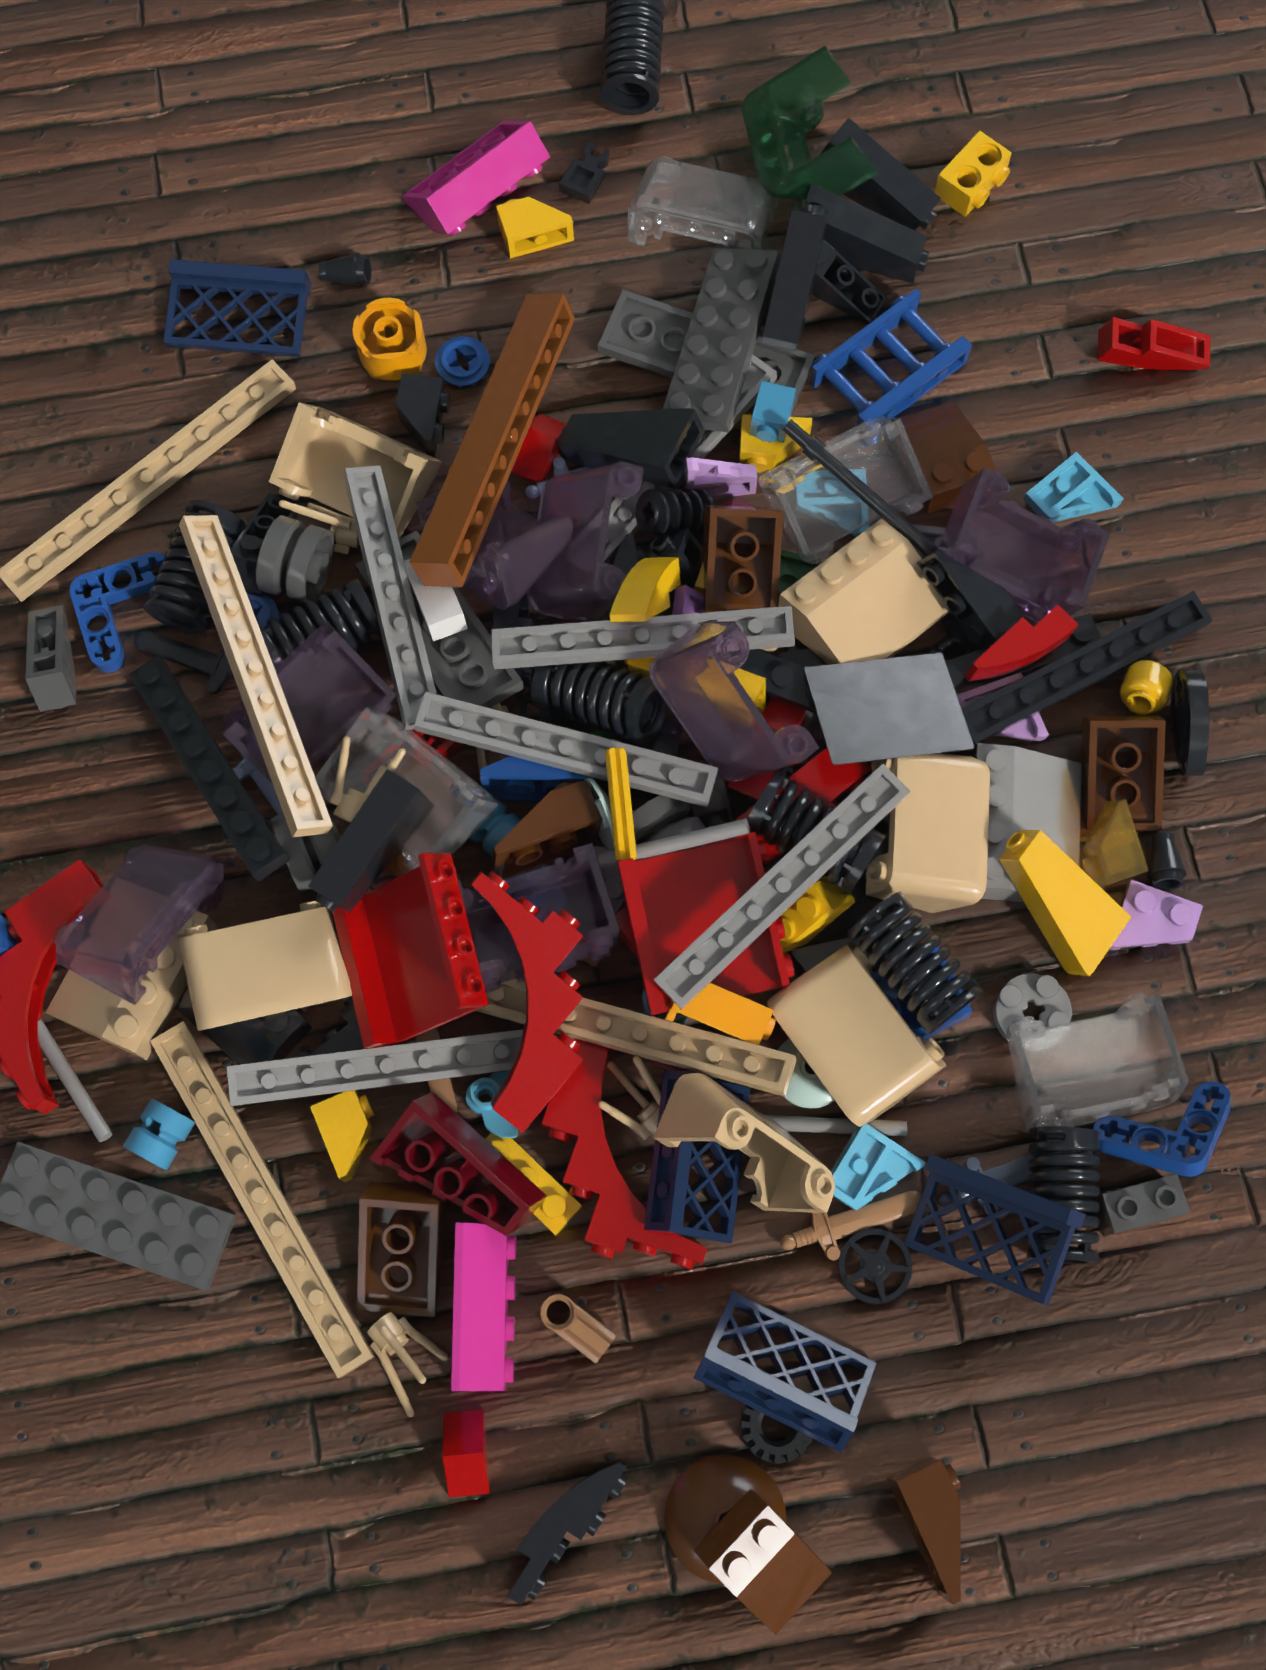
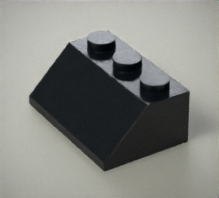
M188 988L177 1010L197 1027ZM293 1009L200 1031L233 1061L241 1065L284 1059L312 1029V1026Z

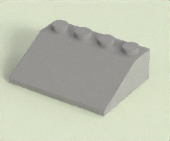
M978 743L971 757L987 763L990 771L987 885L981 899L1024 902L999 858L1006 850L1008 839L1014 833L1020 830H1041L1079 866L1081 763L1017 746Z

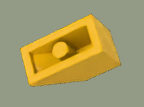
M530 197L511 199L504 204L496 206L498 225L510 259L574 241L571 215Z
M742 414L739 463L756 465L757 473L774 470L801 448L787 434L784 443L778 441L765 442L756 436H751L752 415ZM790 417L810 435L812 418Z
M356 1090L342 1092L310 1106L337 1176L344 1183L351 1180L373 1130L369 1118L375 1116L367 1095L365 1094L360 1097Z

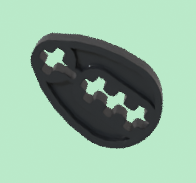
M1178 670L1173 679L1170 696V713L1176 759L1182 776H1202L1206 769L1209 740V696L1207 682L1201 670Z

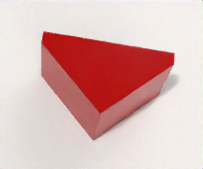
M539 414L533 418L511 473L534 484L545 481L553 467V460L561 452L556 442L566 424L544 414Z
M484 1409L443 1414L442 1458L449 1498L490 1494Z

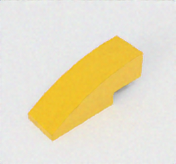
M679 557L644 558L630 570L617 593L610 612V622H645L670 607L669 592L681 586Z

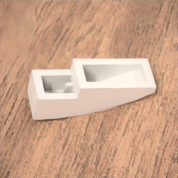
M410 559L404 560L409 583L432 640L436 641L468 629L453 588L424 586L409 563Z

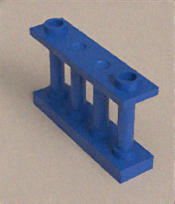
M915 289L907 296H899L886 312L830 354L823 353L812 364L810 385L816 388L828 379L858 411L855 433L863 441L967 363L972 344L964 336L954 343H946L916 313L921 292L918 289ZM905 321L936 353L935 357L927 363L924 361L919 362L890 331ZM879 340L910 372L909 377L901 383L899 381L894 382L865 350ZM854 360L884 391L883 396L875 403L873 401L868 402L840 373L839 370L850 361Z

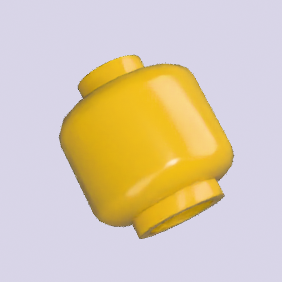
M1143 660L1133 663L1127 669L1121 685L1120 697L1122 702L1132 712L1140 715L1153 714L1160 711L1167 703L1173 685L1172 675L1165 666L1158 662Z

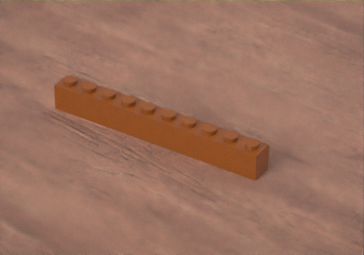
M564 293L527 294L521 309L517 313V318L510 334L506 338V343L500 357L496 361L489 382L484 388L482 398L472 415L471 423L464 438L461 440L457 455L448 470V475L442 489L437 495L432 512L424 525L417 546L412 552L409 563L424 586L463 587L574 323L575 317Z

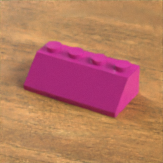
M502 121L402 195V198L435 233L449 234L451 236L466 227L465 221L473 215L479 216L492 207L490 202L498 196L504 197L512 193L517 188L516 183L523 177L529 178L541 171L543 168L541 164L549 159L550 155L531 121Z
M455 1223L451 1391H506L507 1383L514 1382V1358H507V1341H514L515 1317L508 1316V1300H515L516 1281L515 1276H508L509 1260L516 1259V1235L505 1236L486 1224Z

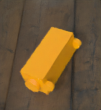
M711 982L682 1010L671 1000L665 1017L666 1020L673 1022L678 1012L756 1045L760 1044L761 1039L766 1041L769 1039L776 1019L771 1017L773 1009Z

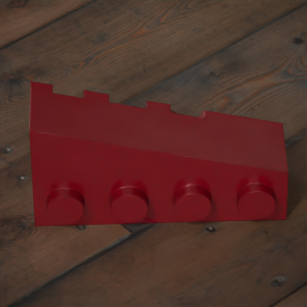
M433 1092L411 1102L370 1157V1160L379 1165L386 1164L398 1171L397 1175L407 1181H416L432 1190L431 1194L443 1201L448 1199L463 1208L464 1213L505 1236L510 1235L525 1225L547 1197L542 1190Z

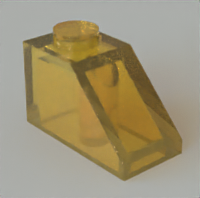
M1126 799L1107 801L1083 848L1086 856L1083 859L1084 870L1094 882L1100 885H1109L1149 871Z

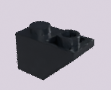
M401 373L396 400L400 422L425 453L435 457L437 444H443L445 424L441 423L443 413L448 414L450 392H445L443 378Z

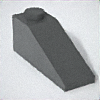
M63 604L28 612L25 680L40 712L61 709L76 704V676L66 610Z

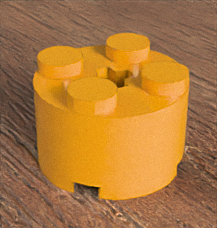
M380 298L367 304L366 310L360 316L357 315L354 320L353 337L360 362L370 377L377 380L394 381L401 379V373L417 375L422 369L427 353L426 340L419 313L397 298Z

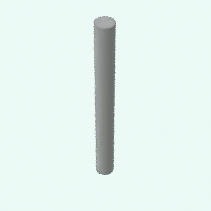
M745 818L637 844V857L634 861L750 833L748 821ZM615 850L598 854L602 869L618 864L615 858Z
M40 1019L38 1021V1038L42 1051L99 1142L107 1140L113 1133L46 1025Z
M764 1115L789 1132L853 1134L857 1127L849 1118ZM873 1120L867 1123L885 1136H907V1121Z

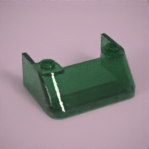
M823 46L757 87L743 100L741 110L759 182L770 196L806 200L811 184L841 196L877 175L876 168L852 137L847 138L811 160L805 133L816 128L823 119L825 109L822 101L851 84L849 77L826 46Z

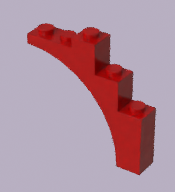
M81 859L4 911L12 923L8 926V930L18 944L0 956V1068L8 1078H13L19 1087L16 1095L23 1106L28 1110L34 1109L44 1114H48L59 1106L47 1079L38 1038V1021L42 1016L45 993L54 968L69 941L90 916L112 899L96 871Z
M480 871L471 881V885L494 907L508 928L521 960L526 986V1020L520 1049L507 1079L492 1099L491 1106L494 1111L520 1132L524 1133L583 1061L582 1056L577 1052L581 1046L564 1031L559 1036L555 1034L556 1030L583 999V996L576 991L581 984L564 970L559 975L554 973L583 937L576 930L581 923L564 909L558 914L549 909L544 917L539 920L536 916L540 910L522 896L517 902L505 892L510 887L507 882L493 871L488 876Z
M573 1038L581 1045L577 1052L582 1056L583 1061L551 1098L541 1124L543 1129L549 1131L547 1137L566 1144H569L571 1138L577 1140L563 1179L564 1185L570 1187L569 1194L587 1201H591L592 1195L599 1197L585 1237V1242L592 1245L590 1252L612 1259L614 1253L623 1255L628 1240L634 1242L632 1249L652 1257H655L656 1251L671 1255L670 1263L690 1270L693 1269L694 1263L702 1266L707 1247L677 1234L644 1230L647 1209L632 1194L615 1165L605 1138L602 1109L598 1106L599 1101H602V1084L609 1058V1048Z

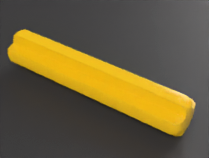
M623 747L609 748L605 751L615 858L617 861L631 858L635 860L637 854L627 754Z

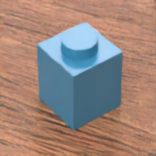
M761 381L751 419V436H756L765 442L778 441L784 443L786 434L782 429L790 420L796 388Z

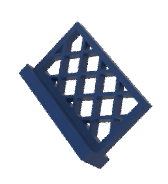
M170 259L169 274L172 278L163 342L166 346L301 357L307 298L311 296L312 283L306 270ZM180 288L194 289L200 297L184 308L179 302ZM219 291L228 292L233 300L218 311L209 299ZM253 294L262 295L267 303L251 314L242 302ZM286 297L298 298L297 309L287 317L276 306ZM206 303L215 315L199 326L190 314ZM237 306H240L248 318L233 329L224 317ZM178 308L181 310L179 314H177ZM273 308L282 321L267 332L257 320ZM185 318L196 328L186 338L174 337L175 326ZM296 319L294 327L291 323ZM221 321L230 332L219 341L210 340L205 332ZM254 323L263 333V336L254 343H244L239 334ZM288 326L294 333L293 347L279 346L272 338Z
M664 1072L657 1127L679 1077L684 1074L697 1072ZM712 1079L748 1104L750 1088ZM655 1139L644 1230L732 1243L743 1152L739 1149H729L724 1154L720 1145L715 1141H702L696 1147H694L693 1141H681L678 1147H667ZM710 1148L717 1162L707 1170L700 1155ZM693 1164L700 1178L690 1187L688 1184L690 1165ZM722 1170L726 1177L725 1188L719 1193L712 1179ZM705 1186L712 1201L702 1210L695 1195ZM688 1203L695 1218L684 1227L685 1205ZM716 1209L721 1215L720 1233L714 1232L707 1219Z
M930 1154L925 1167L926 1170L930 1171L904 1245L1048 1306L1075 1228L1081 1230L1086 1214ZM939 1183L949 1186L955 1201L938 1210L934 1200ZM959 1191L969 1195L962 1198ZM981 1199L985 1203L989 1216L972 1224L965 1205ZM994 1205L1004 1209L996 1212ZM958 1209L965 1228L949 1236L942 1217ZM1016 1213L1019 1215L1025 1230L1007 1238L1000 1219ZM1029 1219L1039 1222V1224L1032 1227ZM934 1221L942 1240L929 1246L918 1242L923 1227ZM993 1223L1000 1243L983 1250L976 1231ZM1048 1227L1061 1231L1056 1247L1043 1253L1035 1234ZM969 1235L976 1254L965 1260H960L957 1258L952 1243ZM1028 1237L1036 1257L1018 1265L1011 1245ZM945 1247L947 1254L938 1249ZM1004 1250L1011 1269L995 1275L992 1273L986 1257ZM1051 1258L1050 1264L1048 1265L1046 1260ZM979 1261L982 1269L972 1264ZM1038 1264L1045 1276L1039 1293L1027 1287L1022 1275L1023 1271ZM1015 1276L1017 1283H1014L1007 1279Z
M732 1291L693 1378L842 1452L855 1431L859 1420L857 1417L877 1363ZM734 1307L749 1314L753 1324L738 1328L732 1315ZM777 1328L785 1332L789 1342L775 1346L767 1330ZM758 1333L765 1348L750 1352L743 1336ZM734 1339L741 1355L732 1356L716 1347L719 1342ZM813 1346L821 1350L826 1360L811 1364L804 1348ZM794 1351L802 1367L786 1370L779 1354ZM770 1357L777 1373L770 1375L758 1369L755 1360ZM849 1364L863 1371V1375L859 1380L848 1382L840 1366ZM831 1369L838 1385L823 1389L816 1372ZM806 1375L814 1392L806 1393L796 1388L791 1379ZM843 1394L850 1407L849 1413L832 1406L828 1397Z

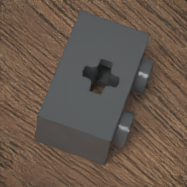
M1178 1174L1104 1193L1096 1198H1092V1200L1100 1204V1210L1096 1212V1215L1100 1220V1227L1104 1237L1190 1213Z

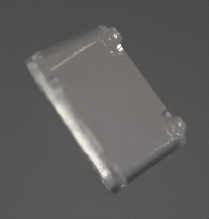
M666 156L654 158L650 161L628 210V242L644 246L649 235L654 234L655 239L661 240L663 231L727 245V248L765 250L778 204V190L766 179H754L675 161Z
M875 417L824 442L826 444L824 448L897 512L903 511L904 515L913 514L924 507L923 502L933 497L900 418ZM804 454L766 472L757 479L771 507L783 510V528L802 561L816 564L824 561L831 556L829 551L833 549L834 541L880 518L875 511L815 459L811 461Z
M366 707L345 735L350 737V746L343 788L344 794L347 793L349 788L364 793L381 765L387 767L398 750L404 748L406 753L394 773L419 788L435 805L404 844L401 851L406 858L403 863L410 870L420 866L418 855L421 853H451L452 855L493 814L500 804L494 796L412 730H404L403 723L388 714ZM342 741L315 777L317 784L323 789L321 795L327 801H330L335 789Z
M1144 993L1131 995L1123 1000L1124 1005L1113 1014L1045 1027L1042 1021H1035L1034 1017L1027 1016L1014 1020L1008 1026L1006 1031L1022 1117L1028 1134L1029 1129L1033 1127H1073L1096 1122L1105 1116L1121 1117L1159 1109L1174 1103L1189 1084V1079L1160 994L1147 997Z

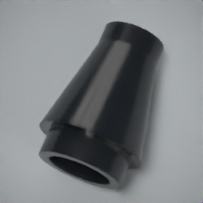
M360 253L328 261H320L319 276L322 282H333L361 288L363 284L371 282V262L368 256H361Z
M1170 832L1156 833L1152 836L1148 879L1152 881L1153 887L1159 890L1179 888L1184 884L1183 878L1186 877L1187 873L1175 843V836Z

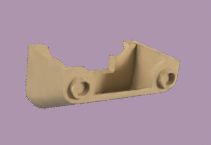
M299 402L269 483L280 487L278 493L287 498L298 501L300 496L310 497L353 517L344 479L345 468L380 465L398 539H400L435 479L442 462L335 412Z
M946 753L872 761V773L880 765L884 764L911 792L890 812L888 853L875 857L869 864L866 871V895L885 900L894 893L901 891L910 901L913 908L929 913L977 903L983 897L987 885L990 771L987 763L969 756Z
M317 901L299 904L301 912L214 931H209L207 924L184 929L186 937L178 938L197 1030L215 1028L352 996L350 980L344 964L332 911L323 907Z
M849 942L795 979L789 986L778 991L767 1000V1005L774 1010L772 1013L774 1018L845 1115L855 1125L861 1127L878 1118L947 1065L942 1060L945 1055L937 1042L932 1038L926 1040L922 1036L916 1037L871 977L873 970L869 963L870 955L862 954L853 942Z
M689 1073L679 1077L653 1138L667 1147H678L681 1141H715L727 1149H739L750 1157L744 1176L753 1179L756 1185L757 1195H752L750 1202L763 1211L828 1212L834 1195L835 1181L832 1172L786 1130L707 1075Z

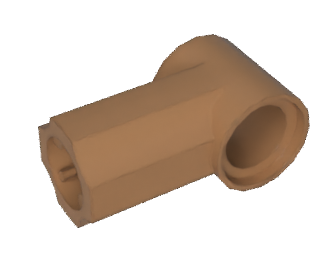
M552 1295L542 1304L540 1316L546 1327L558 1334L595 1364L616 1337L615 1333L565 1295ZM557 1300L565 1302L570 1309L568 1320L560 1325L552 1323L547 1317L548 1306Z

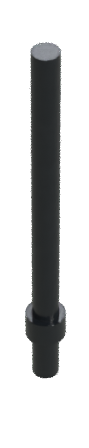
M792 419L783 427L782 431L803 448L801 452L811 461L815 459L889 525L906 537L921 553L928 556L937 550L941 551L824 448L826 444L816 435L812 438Z

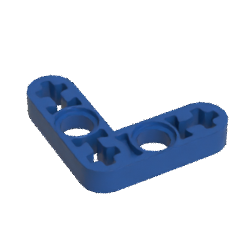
M149 552L82 574L71 582L69 588L70 596L87 652L93 664L101 672H115L122 667L125 661L124 648L110 604L149 592L151 587L154 586L153 583L156 577L152 573V566L155 564L160 566L164 563L163 553ZM135 570H140L143 581H140ZM124 573L131 576V582L127 587L118 589L113 586L116 576ZM102 581H104L109 592L105 593L102 588L104 587L101 584ZM90 586L92 588L91 597L85 598L83 596L85 594L84 588ZM104 616L107 622L103 629L99 631L89 630L88 624L93 617ZM99 641H105L112 651L110 660L104 661L102 658L104 651Z
M1210 1081L1199 1085L1194 1091L1177 1132L1117 1116L1102 1117L1095 1122L1093 1130L1101 1133L1099 1151L1110 1156L1181 1176H1197L1206 1169L1230 1113L1231 1093L1225 1085L1219 1082ZM1215 1099L1211 1111L1206 1110V1103ZM1201 1123L1208 1125L1211 1130L1206 1133H1196L1190 1127ZM1144 1141H1154L1160 1147L1153 1151L1141 1149L1139 1145ZM1190 1145L1195 1147V1155L1185 1159L1189 1153Z

